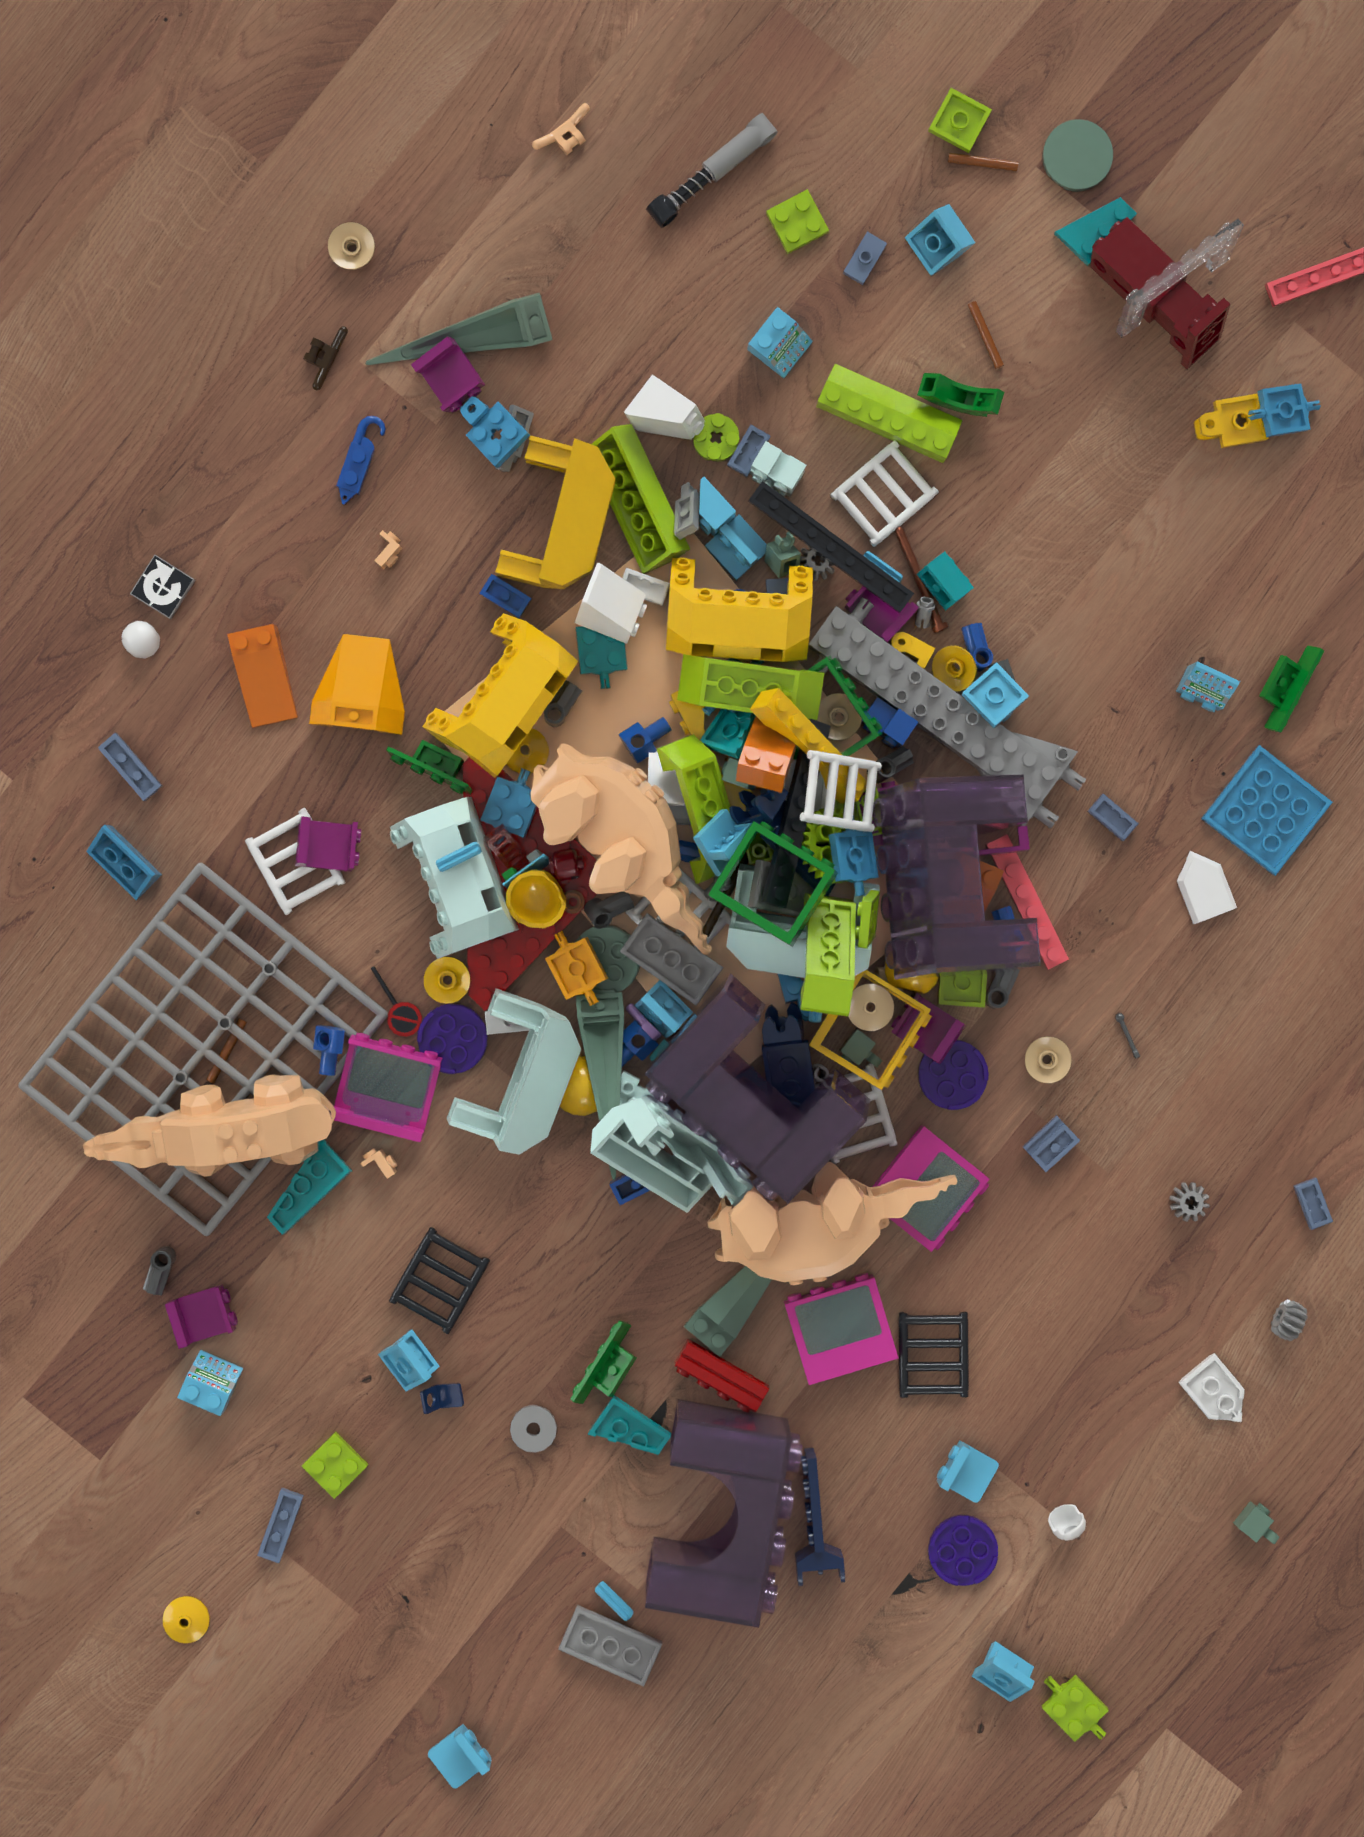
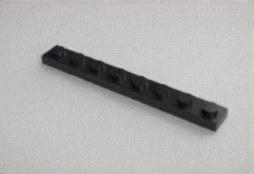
M761 482L748 500L749 503L898 613L903 610L914 595L912 591L765 482Z
M809 719L828 739L831 726L814 719ZM800 748L778 833L779 837L783 833L793 839V845L799 849L802 846L803 832H805L807 822L800 820V814L804 812L810 764L807 754ZM777 844L775 845L761 902L779 908H786L799 857Z

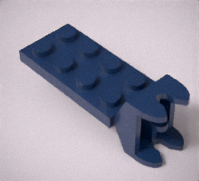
M783 788L782 793L766 789L767 792L759 796H755L746 790L739 792L740 800L746 806V811H743L740 807L731 806L729 812L734 822L739 825L753 823V821L760 824L763 821L773 827L772 832L778 835L786 804L785 799L789 792L785 788ZM760 834V837L774 850L776 843ZM828 843L816 844L819 847L830 846ZM798 858L795 872L815 890L822 877L816 879V871L808 872L810 865H803L804 860ZM836 883L831 884L824 896L830 895Z
M794 1002L790 1003L786 1018L784 1016L779 1017L778 1010L773 1004L769 1005L766 1009L765 1021L762 1027L764 1042L762 1054L775 1136L821 1131L809 1039L804 1040L802 1013Z
M814 1448L804 1449L805 1456H801V1467L803 1476L807 1475V1479H803V1490L805 1499H809V1502H805V1514L807 1523L811 1522V1525L807 1526L809 1545L795 1553L798 1586H803L802 1572L818 1571V1575H823V1570L838 1569L840 1582L844 1583L845 1568L842 1551L823 1541L817 1458Z

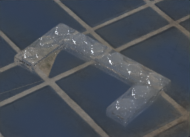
M1236 219L1231 224L1229 222L1225 223L1213 237L1211 235L1207 236L1195 250L1189 249L1180 261L1170 263L1158 277L1156 275L1152 276L1140 290L1134 289L1126 297V305L1122 308V316L1118 319L1119 324L1116 332L1119 336L1123 338L1140 325L1150 301L1205 261H1207L1206 267L1211 273L1227 262L1231 257L1244 224L1239 219Z

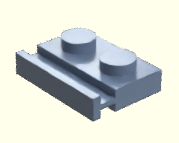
M1056 1115L1022 1147L1047 1172L1080 1140Z

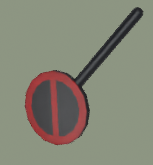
M374 966L371 967L373 974L393 1004L387 1017L389 1028L394 1034L399 1036L413 1035L419 1030L422 1023L420 1010L409 1002L397 1003Z

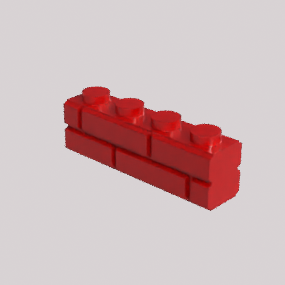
M687 1339L674 1362V1366L677 1367L676 1371L686 1378L690 1375L698 1379L696 1382L698 1385L707 1390L712 1387L718 1391L717 1395L726 1401H729L730 1398L738 1402L737 1407L747 1413L750 1410L755 1413L757 1412L770 1389L769 1385L690 1339Z

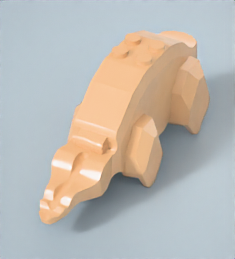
M561 744L557 749L559 757L550 768L542 765H537L534 768L531 801L539 808L544 826L543 838L545 842L549 845H557L572 841L578 835L580 843L591 854L600 855L589 880V886L596 894H606L624 891L625 893L646 897L664 923L684 932L702 954H709L712 951V947L707 944L708 935L703 933V922L690 909L689 889L679 881L682 873L678 867L681 862L677 823L666 799L663 797L664 792L657 785L651 786L646 781L647 775L639 768L635 770L632 766L611 757L586 756L570 745Z
M273 1074L255 1081L253 1099L237 1100L225 1104L219 1086L212 1084L202 1085L181 1093L179 1110L159 1117H135L116 1131L93 1137L83 1144L86 1156L94 1157L97 1160L125 1162L137 1168H147L163 1162L172 1166H185L189 1172L204 1177L211 1176L227 1164L268 1157L275 1163L294 1165L300 1164L318 1151V1141L327 1139L332 1130L336 1110L331 1102L318 1090L313 1088L304 1089L299 1075L280 1076Z
M824 1162L818 1167L811 1189L812 1194L801 1189L789 1191L782 1195L781 1188L771 1175L761 1172L752 1183L754 1187L747 1191L737 1205L733 1206L727 1196H725L720 1201L715 1213L708 1220V1228L721 1230L722 1247L715 1251V1258L722 1262H739L760 1277L789 1282L790 1285L802 1284L805 1279L822 1282L827 1280L828 1276H832L854 1264L879 1237L880 1230L889 1225V1218H902L916 1202L935 1199L941 1190L947 1191L949 1185H956L957 1178L955 1175L939 1177L929 1181L899 1178L880 1186L868 1187L855 1179H850L834 1163Z

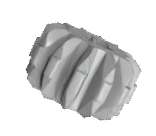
M809 546V550L802 548L801 553L804 556H801L800 562L805 564L801 566L813 567L814 581L818 580L819 574H821L823 580L827 579L826 571L830 574L834 573L835 570L830 566H834L832 563ZM815 556H820V560L824 561V564L821 562L820 566H815V562L811 561V558L815 559Z
M1183 1182L1181 1183L1182 1190L1176 1187L1173 1189L1177 1196L1172 1195L1169 1199L1176 1203L1171 1204L1170 1209L1176 1210L1174 1215L1177 1218L1183 1215V1220L1188 1222L1190 1216L1193 1221H1197V1213L1201 1216L1206 1215L1202 1208H1209L1210 1205L1203 1201L1207 1200L1209 1195L1202 1194L1204 1192L1202 1186L1196 1188V1183L1191 1182L1188 1187ZM1186 1199H1193V1205L1189 1204L1188 1206L1185 1204Z
M1288 1299L1281 1302L1273 1315L1271 1331L1284 1340L1292 1341L1297 1339L1299 1333H1302V1329L1306 1325L1305 1321L1308 1318L1306 1315L1307 1309L1299 1303Z

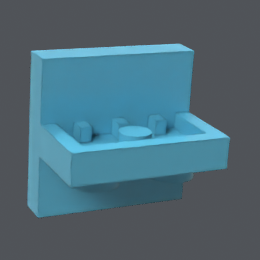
M740 514L728 525L724 524L719 529V533L705 545L706 549L735 581L757 563L766 552V543Z
M997 662L962 693V696L993 728L1001 722L1007 721L1013 711L1029 697Z
M727 809L720 810L693 837L715 876L721 875L752 824L737 825Z
M660 980L634 1004L665 1038L675 1033L694 1013Z
M412 1329L378 1354L405 1391L426 1382L432 1377L431 1374L440 1367Z
M996 1641L991 1644L983 1664L975 1668L972 1674L973 1678L1009 1702L1031 1690L1035 1682L1030 1678L1034 1666Z

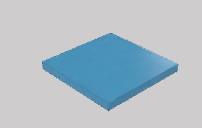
M1258 745L1201 819L1273 876H1276L1333 802L1266 749Z

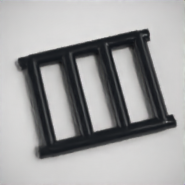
M430 1227L395 1287L389 1302L393 1304L398 1302L439 1325L444 1333L449 1334L484 1274L490 1259L486 1257L481 1259L440 1236L435 1228ZM434 1242L475 1265L476 1269L471 1278L469 1279L425 1254L430 1244ZM420 1262L463 1285L465 1288L459 1299L416 1276L414 1273ZM410 1282L454 1307L449 1317L446 1319L404 1296L403 1292L408 1283Z
M900 1312V1398H907L908 1395L960 1394V1397L967 1398L969 1390L968 1312H960L959 1315H907V1313ZM959 1324V1338L908 1339V1325ZM908 1348H959V1362H908ZM908 1371H959V1385H908Z

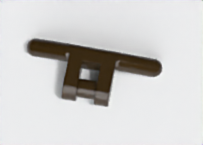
M345 326L339 328L331 346L319 339L313 338L310 343L311 349L309 353L306 352L303 360L320 368L312 384L313 389L316 391L321 389L334 359L348 334V329ZM320 350L325 352L322 360L317 358Z

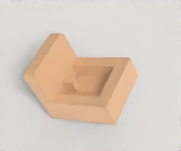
M382 530L380 535L389 544L374 561L382 569H385L387 566L390 568L399 558L397 554L402 548L398 544L401 540L391 531L386 534Z
M373 1148L364 1154L363 1158L365 1160L360 1163L364 1167L375 1160L387 1179L397 1172L395 1167L398 1166L391 1155L387 1156L382 1148L378 1151Z

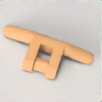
M583 103L566 122L550 134L534 140L532 147L538 150L556 141L566 155L570 154L573 151V147L577 144L581 145L586 141L575 126L590 110L589 105ZM569 132L572 137L566 141L563 136Z

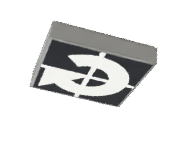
M154 555L130 594L169 619H172L196 580L157 555Z

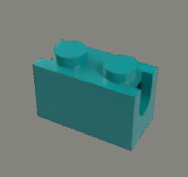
M945 551L916 574L945 611L974 588L969 579L960 571L954 560Z

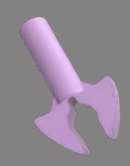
M631 1003L626 1007V1011L652 1039L657 1040L662 1035L634 1004Z

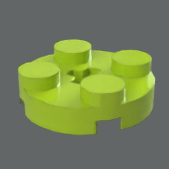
M720 413L704 417L705 422L702 431L693 437L695 450L706 460L721 462L729 459L734 454L739 443V430L736 424L729 417ZM713 432L722 435L720 437L721 443L718 444L716 441L712 443L710 441Z

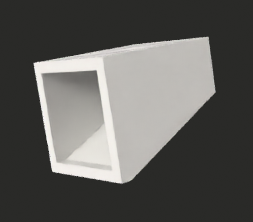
M654 375L648 379L624 411L628 420L637 431L692 440L695 435L702 431L705 422L695 403Z
M597 563L580 605L575 624L627 644L630 636L635 637L640 625L636 623L637 617L642 618L647 604L643 603L646 594L604 565Z
M658 752L649 753L648 783L651 786L657 785L664 792L663 797L666 799L677 825H691L676 771H663Z

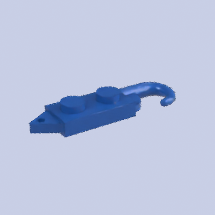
M367 416L360 421L349 447L336 485L339 488L343 505L356 494L360 495L375 452L373 443L364 437L368 425L372 423L377 424L380 427V435L383 436L385 434V424L376 416Z

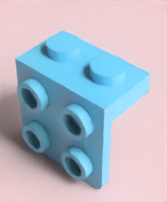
M959 1440L957 1445H954L950 1450L946 1465L940 1468L937 1474V1482L944 1490L948 1491L951 1489L977 1503L991 1482L999 1464L996 1460Z
M464 1724L428 1751V1757L451 1787L455 1789L476 1773L480 1772L483 1776L490 1770L492 1761L490 1754L485 1748L480 1746L475 1734L470 1729L468 1730Z

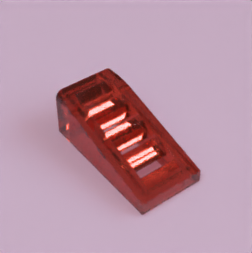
M503 823L484 837L486 844L508 869L512 867L518 870L529 862L526 852ZM505 836L506 839L496 846L495 842ZM510 842L511 846L501 852L500 849ZM514 849L517 850V851H516L514 854H512L510 857H508V858L505 857V855H507V854H508L509 852H511L512 850H514ZM521 855L523 858L512 866L510 862Z

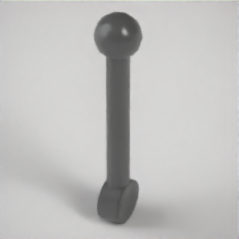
M1118 1013L1115 1019L1120 1023L1135 1059L1140 1057V1054L1125 1025L1124 1015Z

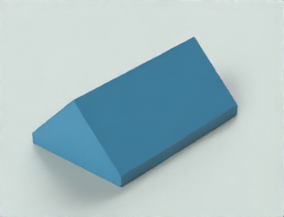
M111 825L101 827L86 851L135 900L139 899L162 875Z

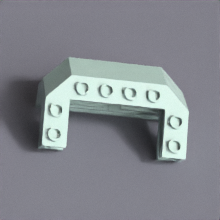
M472 797L461 798L405 818L390 827V837L392 842L396 844L397 849L413 842V853L420 861L422 878L427 881L430 889V900L433 904L435 903L438 911L437 920L443 926L444 931L429 937L431 940L430 949L437 959L519 930L516 920L510 915L507 908L506 892ZM472 842H478L482 850L480 854L446 871H439L436 860Z
M740 863L734 900L786 932H789L797 918L757 912V908L748 907L755 865ZM863 882L865 896L870 890L880 891L879 884ZM854 892L853 901L856 903L857 926L860 925L861 916H857L858 904L862 902L864 896L855 897ZM732 911L726 947L747 969L805 978L806 926L794 946L791 947ZM855 939V976L868 969L872 942L868 948L858 947V939Z
M496 988L488 1007L490 1015L529 1028L504 1098L497 1112L454 1097L446 1119L451 1126L493 1139L499 1151L520 1155L548 1137L579 1057L581 1047L569 1020L565 1016L539 1003Z
M649 1095L613 1107L592 1130V1155L686 1213L712 1186L720 1198L723 1199L727 1196L733 1206L737 1205L747 1191L754 1187L749 1179L751 1175L740 1165L742 1163L740 1158L734 1153H730L718 1141V1137L709 1129L704 1131L698 1122L693 1119L689 1121L678 1109L672 1110L669 1104L661 1098L657 1100ZM665 1144H667L674 1155L672 1156L661 1148H664Z

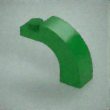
M924 373L917 396L950 410L987 417V414L998 415L1005 392L1000 389L967 386L955 382L942 374Z

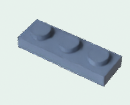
M114 733L98 747L143 801L148 800L163 787L118 733Z
M281 1488L257 1556L280 1563L304 1495Z

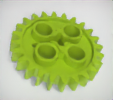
M834 807L833 817L843 818V808L835 809ZM824 808L815 811L814 814L824 815ZM807 822L806 830L803 832L802 845L813 851V857L819 861L822 860L824 855L825 859L833 863L831 847H819L816 844L828 843L830 845L829 835L846 831V829ZM809 864L808 872L816 871V879L823 877L824 872Z

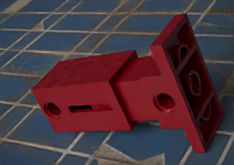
M1126 217L1122 222L1117 221L1105 238L1100 237L1094 243L1090 267L1149 324L1155 320L1171 335L1169 343L1182 355L1181 365L1188 370L1221 339L1230 303L1225 298L1217 303L1209 294L1202 298L1186 282L1187 273Z

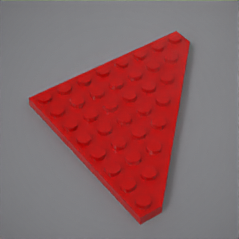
M469 757L463 763V782L467 783L473 791L471 795L463 792V798L472 797L502 883L505 882V879L501 874L511 867L519 872L530 864L526 856L536 849L549 858H552L555 851L574 849L578 856L582 855L584 869L580 870V876L577 879L557 880L562 888L563 893L570 890L579 891L584 897L585 904L589 900L594 899L597 894L591 890L589 880L597 859L575 838L572 841L557 845L547 844L543 838L544 826L538 807L525 838L513 833H506L502 846L492 843L497 829L491 824L481 821V817L497 777L491 776ZM503 769L498 774V777L508 781H515ZM550 865L542 869L551 874ZM571 897L569 899V904L571 906H576L577 899ZM564 910L562 917L554 925L544 929L528 927L517 922L519 930L467 948L468 971L470 974L468 995L486 1011L495 989L506 991L555 939L554 935L563 931L580 912L571 914Z

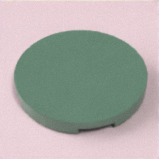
M1081 119L1069 120L1057 126L1048 136L1043 147V166L1048 177L1065 190L1075 192L1086 191L1097 186L1108 174L1113 161V147L1106 132L1097 124Z
M608 925L603 929L592 927L582 933L575 941L577 942L588 937L608 976V979L597 984L592 989L596 994L617 993L624 990L635 980L640 969L637 963L620 952L631 935L617 926Z

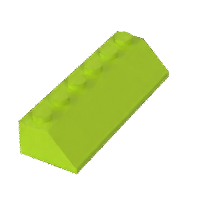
M834 364L816 405L817 408L891 441L895 440L898 444L941 463H944L962 423V420L838 364Z
M632 424L610 428L595 440L592 445L599 448L616 479L610 505L642 573L646 574L672 562V558H679L689 551L690 547L685 537L678 539L674 534L675 515Z

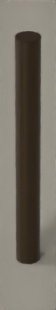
M745 852L730 877V888L723 891L729 897L736 887L740 863L748 864L749 862L747 852ZM718 901L703 927V933L708 935V938L725 908Z

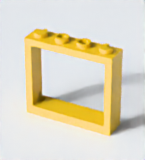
M865 970L855 976L853 991L860 979L864 977L873 984L885 988L891 995L920 1012L879 1080L821 1045L838 1015L828 1014L809 1046L882 1090L883 1087H889L895 1078L892 1072L896 1066L901 1068L907 1058L904 1055L908 1046L914 1047L920 1037L916 1033L921 1026L923 1028L927 1026L932 1016L929 1015L930 1008L868 970Z

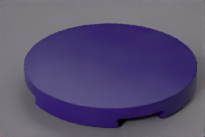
M446 1004L435 1008L426 1015L420 1024L417 1042L420 1052L424 1053L425 1050L438 1053V1057L443 1058L439 1072L457 1074L473 1068L482 1059L487 1048L488 1035L483 1020L474 1010L460 1004Z
M956 1040L941 1064H938L924 1054L918 1069V1080L924 1095L935 1105L948 1110L963 1109L978 1101L986 1088L989 1077L987 1063L980 1051L971 1044Z
M957 1515L944 1520L935 1528L929 1540L928 1555L934 1571L941 1579L955 1586H967L982 1582L992 1573L998 1560V1544L994 1533L982 1520L969 1515Z

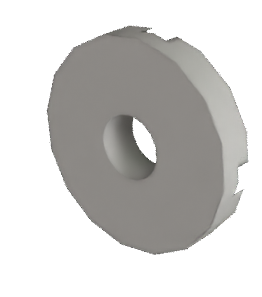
M529 1405L516 1412L511 1421L510 1433L512 1440L519 1448L526 1452L536 1453L545 1450L552 1444L556 1437L557 1424L555 1417L548 1409L538 1405ZM530 1423H537L540 1426V1432L530 1434L527 1426Z

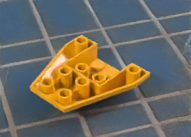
M343 634L312 699L309 724L357 728L403 735L405 709L390 639Z

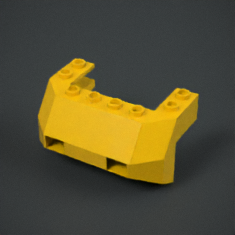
M530 435L525 454L526 463L565 473L543 560L501 550L495 573L499 577L541 588L565 589L593 571L616 479L597 446L575 438L573 445L570 446Z
M672 558L666 650L691 656L778 662L807 660L813 595V567L789 566V581L787 583L786 595L754 591L743 592L694 588L696 559Z
M504 613L495 621L494 627L490 631L491 634L504 639L502 642L506 646L504 654L493 665L485 681L478 686L470 702L463 707L460 716L456 717L435 708L427 716L426 722L422 726L441 743L464 752L494 778L498 776L578 663V660L560 644L533 625Z

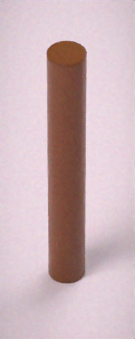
M949 153L948 162L1011 171L1018 170L1019 162L956 153Z
M977 302L969 303L968 308L995 369L1004 366L985 320Z
M238 1018L236 1025L243 1030L247 1022ZM230 1033L219 1054L225 1061H227L238 1040L232 1033ZM214 1064L206 1080L214 1084L221 1069Z

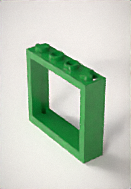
M827 656L808 670L820 672L825 667H828L871 732L841 753L843 756H850L882 735L880 731L882 726L876 717L871 718L867 712L869 706L862 697L858 698L854 690L856 687L849 677L845 679L841 673L843 667L836 658L832 659L831 656ZM798 746L796 747V750H795V753H794V757H793L794 760H796V759H797V756H798V752H799V747H798Z
M753 821L708 895L793 947L838 873L833 869L835 865L827 859L822 858L819 861L813 857L814 852L802 845L799 849L793 845L794 840L782 833L779 837L772 832L774 828L762 821L758 824ZM757 833L825 873L789 932H786L721 892Z

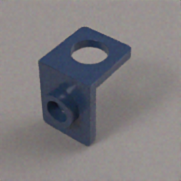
M460 1383L433 1385L420 1392L424 1414H429L440 1408L464 1406ZM428 1394H431L433 1399L431 1407L427 1403Z

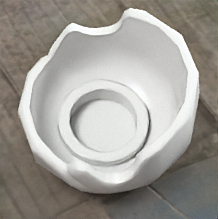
M135 621L128 624L122 632L121 641L123 646L136 658L146 659L154 655L159 649L160 636L154 627L147 622Z
M1075 1505L1059 1506L1049 1514L1048 1522L1051 1530L1061 1540L1076 1539L1085 1531L1086 1520L1083 1513H1080Z

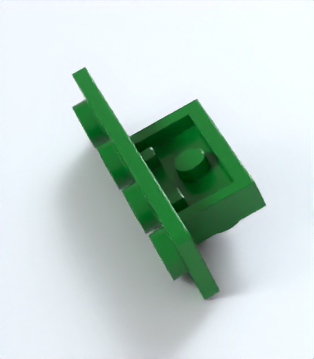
M1307 646L1298 663L1287 656L1280 655L1259 697L1274 706L1264 726L1266 729L1280 733L1283 731L1316 666L1321 660L1324 653L1322 648Z
M425 740L421 741L413 757L389 746L386 749L391 756L390 760L401 766L405 763L411 766L410 769L419 775L426 773L430 775L431 780L440 785L445 782L451 785L450 789L459 794L465 792L471 795L473 790L470 786L455 778L464 763L462 758Z
M619 1321L613 1325L607 1341L599 1347L598 1355L594 1362L586 1368L584 1378L574 1387L573 1395L570 1399L572 1402L583 1404L594 1386L608 1397L614 1396L637 1357L620 1346L631 1328L628 1322Z

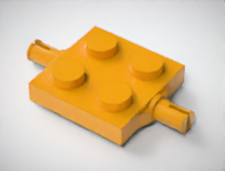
M563 931L555 934L554 936L560 948L554 954L545 958L565 999L568 1000L576 995L584 994L590 1006L598 1003L599 1001L592 989L597 984L608 979V976L588 937L577 942L568 943Z

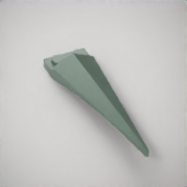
M536 293L510 300L369 359L365 364L373 365L420 358L447 336L455 339L463 353L528 347L553 339L541 295Z
M622 992L595 994L599 1002L590 1006L585 995L576 996L578 1026L599 1122L613 1107L620 1105L624 1035ZM609 1165L612 1180L615 1181L616 1169Z
M744 1266L704 1302L683 1327L720 1357L737 1337L772 1279L760 1277L747 1266Z

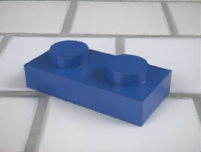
M493 574L490 575L479 593L519 619L532 598Z

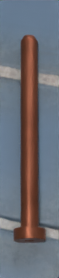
M902 527L896 528L895 534L922 597L933 599L928 588L916 575L921 569ZM935 604V609L931 613V619L935 626L932 628L934 634L949 628L947 622L943 623Z

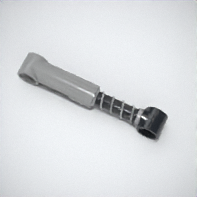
M760 113L748 123L743 131L703 162L702 170L696 171L695 176L688 178L684 185H679L678 190L672 191L667 196L662 194L655 198L647 206V212L660 228H664L677 217L681 205L684 202L687 203L691 196L695 197L696 192L700 189L703 190L707 183H712L711 180L714 182L720 180L756 149L768 144L777 135L778 131L767 117Z

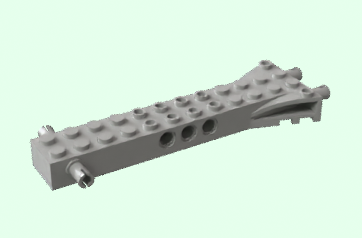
M862 597L851 614H847L836 606L808 645V648L819 656L815 664L827 656H831L832 659L836 658L843 667L841 672L894 709H901L917 720L918 724L916 726L978 770L994 794L1000 799L1006 811L1015 820L1018 827L1025 826L1030 818L1035 817L1051 829L1059 816H1056L1042 806V801L1060 779L1077 791L1082 787L1081 784H1084L1086 778L1072 770L1069 765L1078 751L1011 732L1001 724L993 728L965 698L863 625V620L874 607L871 602L868 603L865 609H862L868 601ZM825 667L820 672H823L825 674L828 670V667Z

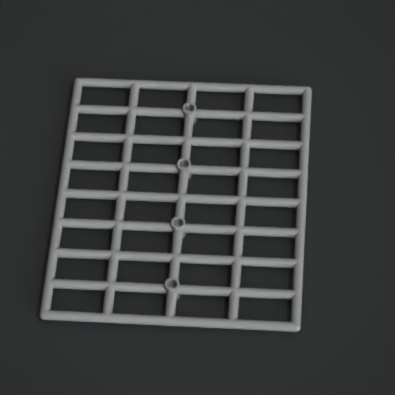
M198 863L19 1082L18 1087L87 1142L95 1136L76 1121L91 1102L99 1106L122 1126L131 1121L99 1095V1092L114 1074L152 1104V1107L144 1116L155 1117L160 1111L164 1114L175 1111L166 1103L182 1084L190 1090L200 1086L190 1078V1073L205 1056L243 1087L232 1101L243 1100L250 1093L254 1096L255 1081L264 1077L272 1066L283 1075H298L278 1059L294 1039L321 1059V1051L314 1050V1042L300 1032L316 1012L335 1027L344 1029L345 1035L349 1038L352 1034L356 1035L358 1033L323 1005L338 984L377 1015L363 1032V1034L369 1035L370 1038L388 1017V1012L205 864ZM201 874L239 904V907L224 925L185 894ZM179 901L217 931V934L202 952L163 922ZM247 911L285 941L270 961L231 931ZM156 929L160 930L195 959L180 979L141 949ZM225 938L262 967L261 973L248 989L209 958ZM292 948L331 978L316 998L278 969V965ZM134 956L173 986L158 1006L119 976ZM202 966L206 967L241 995L226 1015H223L187 986ZM271 975L309 1005L294 1025L255 995ZM112 983L151 1013L136 1033L132 1032L97 1004L98 1000ZM180 993L218 1022L217 1027L204 1043L165 1013ZM248 1002L287 1032L272 1052H269L234 1023V1019ZM90 1010L129 1041L113 1061L75 1031L76 1027ZM158 1020L197 1050L181 1070L142 1040ZM225 1030L231 1032L265 1060L249 1080L211 1050ZM67 1038H70L107 1068L91 1088L52 1058ZM136 1047L173 1076V1081L160 1097H157L120 1067ZM357 1047L356 1055L363 1047ZM347 1052L339 1062L337 1061L335 1076H327L317 1089L300 1076L303 1088H313L324 1095L343 1072ZM45 1065L85 1095L69 1115L30 1085ZM271 1158L259 1159L251 1170L240 1162L227 1164L244 1177L229 1197L225 1196L202 1176L189 1172L185 1166H174L176 1170L164 1185L159 1188L129 1163L111 1162L204 1236H209L271 1161ZM183 1175L222 1205L207 1224H204L168 1195Z

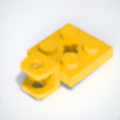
M1258 394L1216 400L1213 402L1214 412L1205 413L1194 421L1196 438L1198 440H1210L1219 437L1221 448L1269 439V437H1266L1262 418L1250 420L1249 417L1252 415L1248 416L1250 410L1260 409ZM1238 415L1246 419L1243 427L1236 424L1235 420L1238 418Z

